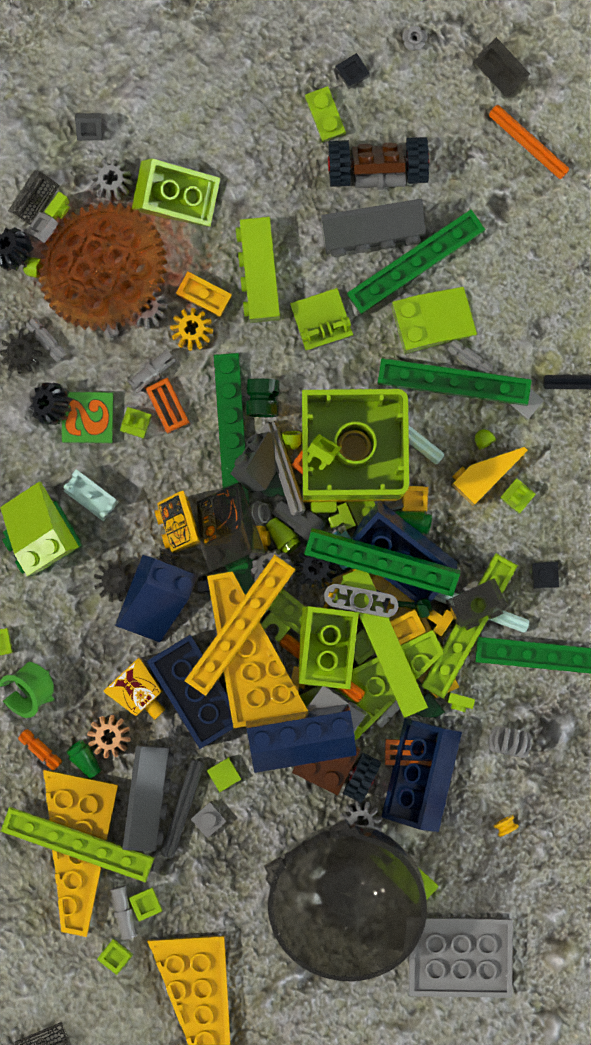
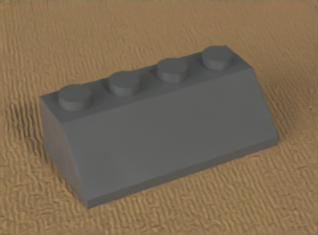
M422 198L321 215V230L325 254H331L332 257H340L346 255V251L356 250V253H365L371 251V247L381 246V249H389L395 247L396 243L406 242V245L420 243V239H424L426 234Z
M142 743L136 745L122 850L156 851L157 845H162L164 830L160 829L161 819H166L167 804H163L164 794H169L171 779L166 778L167 768L172 769L174 753H170V747Z

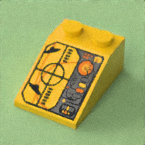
M184 491L177 492L157 503L158 509L154 510L158 525L163 524L166 532L162 534L166 549L170 548L171 552L175 553L202 545L188 496Z

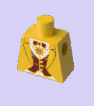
M141 657L137 658L104 690L105 694L135 716H138L145 709L155 720L166 710L156 700L163 692V689Z

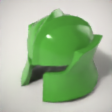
M33 662L26 663L15 674L6 675L0 680V687L15 682L28 697L24 698L15 691L3 700L9 709L21 717L31 718L35 716L41 705L54 701L52 697L54 684L49 670H45Z

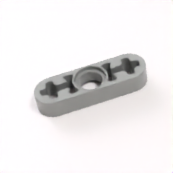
M340 584L330 585L324 593L326 603L333 608L385 618L394 616L398 610L397 599L387 593ZM335 589H339L341 595L348 596L347 591H353L350 596V606H345L346 600L338 599L337 603H333L329 593H334ZM363 593L368 596L369 603L365 608L355 606L354 598L357 594ZM372 596H378L376 602L381 603L385 602V599H390V604L394 605V609H389L388 613H384L382 607L375 606L376 611H370L373 605Z

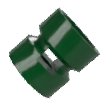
M264 378L247 380V395L250 396V399L246 403V416L260 418L278 417L279 402L275 398L279 396V380Z

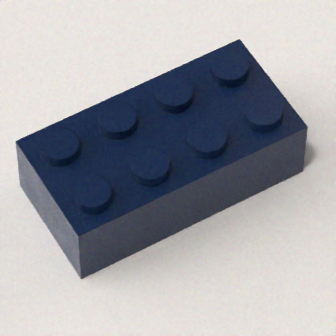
M190 634L147 660V663L197 746L201 749L234 728L228 693L219 679L207 696L185 682V679L203 655L193 635Z

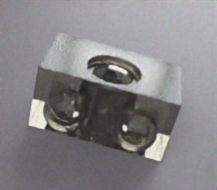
M495 578L446 600L457 627H465L466 631L480 625L479 619L488 616L489 620L504 614L502 609L507 607ZM477 598L483 602L484 608L482 612L476 613L472 610L471 602L473 599Z

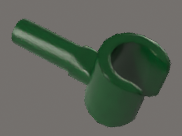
M427 598L419 599L416 602L398 601V607L416 609L418 616L421 618L428 617L430 615L429 612L432 611L430 601Z

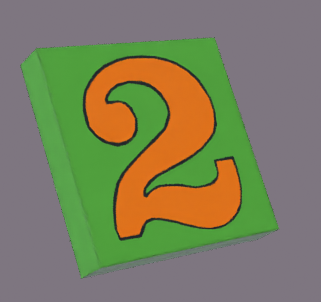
M69 392L68 397L73 401L69 403L68 407L72 411L66 412L67 420L62 421V443L113 444L114 393Z

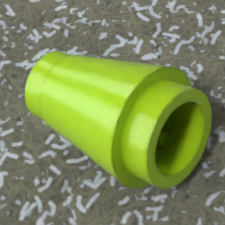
M278 517L273 518L266 524V528L280 552L287 553L288 555L300 546L299 535L279 520Z

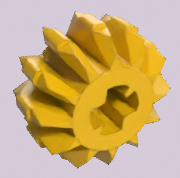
M191 308V315L187 316V312L183 309L181 313L184 318L181 319L178 316L173 318L179 325L170 326L172 331L177 332L172 335V339L174 341L181 339L178 344L180 348H183L188 343V351H192L193 344L196 343L197 348L201 350L203 348L201 340L205 343L210 342V339L205 334H213V329L207 327L212 321L210 318L203 320L205 317L204 311H201L196 316V309ZM190 324H193V327L198 326L195 329L196 333L194 335H191L190 332L186 333Z

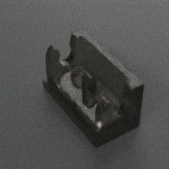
M497 37L474 60L479 69L506 98H509L527 82L530 76L525 67Z

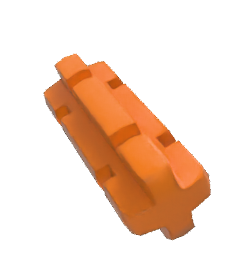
M24 730L19 735L18 740L24 745L27 744L29 746L28 749L42 762L45 761L51 770H56L62 763V759L56 754L53 755L52 750L39 738H34L35 735L30 730Z

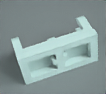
M77 469L73 472L71 480L63 487L66 494L103 522L119 502Z

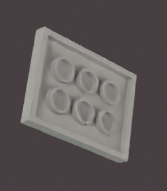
M410 917L409 996L512 998V918Z

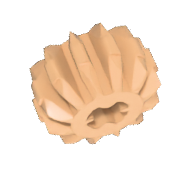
M110 715L108 724L106 718L101 716L99 719L102 726L96 722L91 724L97 732L89 731L87 733L88 736L95 737V740L90 741L88 744L89 746L98 744L94 751L96 755L104 749V758L109 757L110 750L114 757H118L119 751L117 747L122 751L127 750L126 745L121 742L131 741V737L123 736V733L130 731V728H120L124 723L122 718L114 724L115 715ZM107 729L110 730V733L114 732L116 736L112 739L113 743L111 744L109 740L104 741L103 739Z

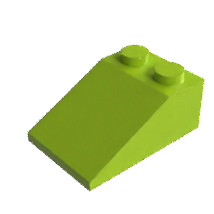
M153 158L143 160L140 164L131 210L156 217L211 227L220 178Z
M464 287L420 294L392 302L391 308L404 355L450 343L453 340H461L477 335Z
M41 481L0 507L14 555L26 576L41 572L79 547Z
M310 606L303 607L300 629L299 684L350 689L359 612Z

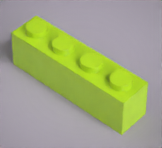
M270 217L241 219L240 227H236L237 243L242 242L243 252H238L239 267L245 268V277H240L242 292H247L248 301L243 302L244 317L249 316L250 323L280 320Z

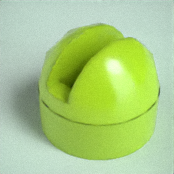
M35 257L26 259L25 264H27V267H23L24 273L29 277L39 278L43 270L42 259Z
M486 429L479 430L475 435V444L479 450H483L497 440L494 434Z
M282 432L285 448L292 450L299 448L302 443V432Z

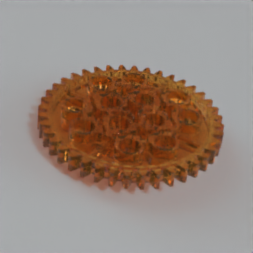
M100 202L98 209L90 204L88 212L81 207L79 216L74 212L71 213V221L63 218L65 226L57 225L56 228L59 232L50 235L53 241L45 242L49 249L41 250V253L46 258L39 261L43 268L38 269V273L43 276L38 279L43 285L40 290L45 294L44 299L50 303L49 307L60 318L63 317L67 323L71 321L74 327L80 324L83 330H86L89 326L93 331H96L99 325V328L105 331L107 324H109L114 330L116 322L125 326V318L133 322L134 313L142 316L140 308H150L147 303L148 299L156 301L152 293L161 292L157 283H164L165 280L160 275L167 273V270L162 266L168 263L166 258L163 257L167 254V251L162 247L165 243L159 238L161 234L157 229L155 230L154 224L149 222L145 215L142 216L138 210L133 211L130 206L124 208L119 203L115 208L113 203L109 202L106 208ZM112 225V228L108 232H104L108 226ZM134 234L132 239L125 241L127 236ZM80 239L77 245L72 246L75 240ZM117 242L119 245L116 244V245H111V246H109L107 243H109V244H111V243H112V244H115V243ZM101 247L100 252L93 255L94 251ZM119 256H123L120 262L115 263V260ZM69 261L66 267L61 268L63 263ZM140 265H145L140 272H136ZM90 270L87 276L82 277L85 271ZM112 278L110 284L103 286L107 279ZM94 287H96V288L98 289V291L95 290V289H94V290H91V289H90V290L88 291L86 288H94ZM134 287L130 294L125 295L128 288ZM79 292L77 298L71 300L73 294ZM101 300L100 305L93 308L94 303Z

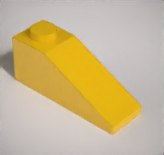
M522 447L472 464L467 469L462 466L452 476L455 482L451 486L474 506L528 450Z

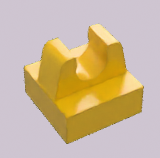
M432 609L426 619L435 624L432 630H434L435 634L442 637L455 614L445 610L441 615Z

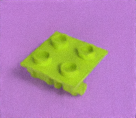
M338 288L290 303L306 351L353 336L351 323L346 315Z

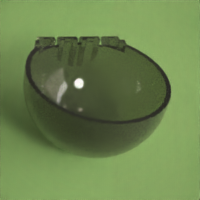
M343 819L335 825L318 829L306 835L284 854L283 858L280 856L264 865L268 873L265 879L270 885L268 915L274 936L281 948L294 962L315 975L331 980L349 982L381 976L400 965L413 952L423 934L427 917V897L420 870L403 846L389 835L377 829L357 825L356 823L349 824L347 819Z

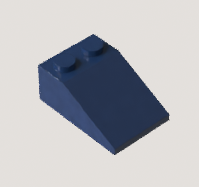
M142 555L115 626L160 643L189 600L198 575L155 558Z

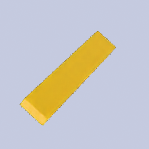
M274 554L185 679L186 683L207 696L296 570Z

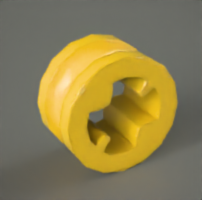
M513 815L505 817L493 825L494 828L499 830V837L509 834L519 827L518 824L513 822Z

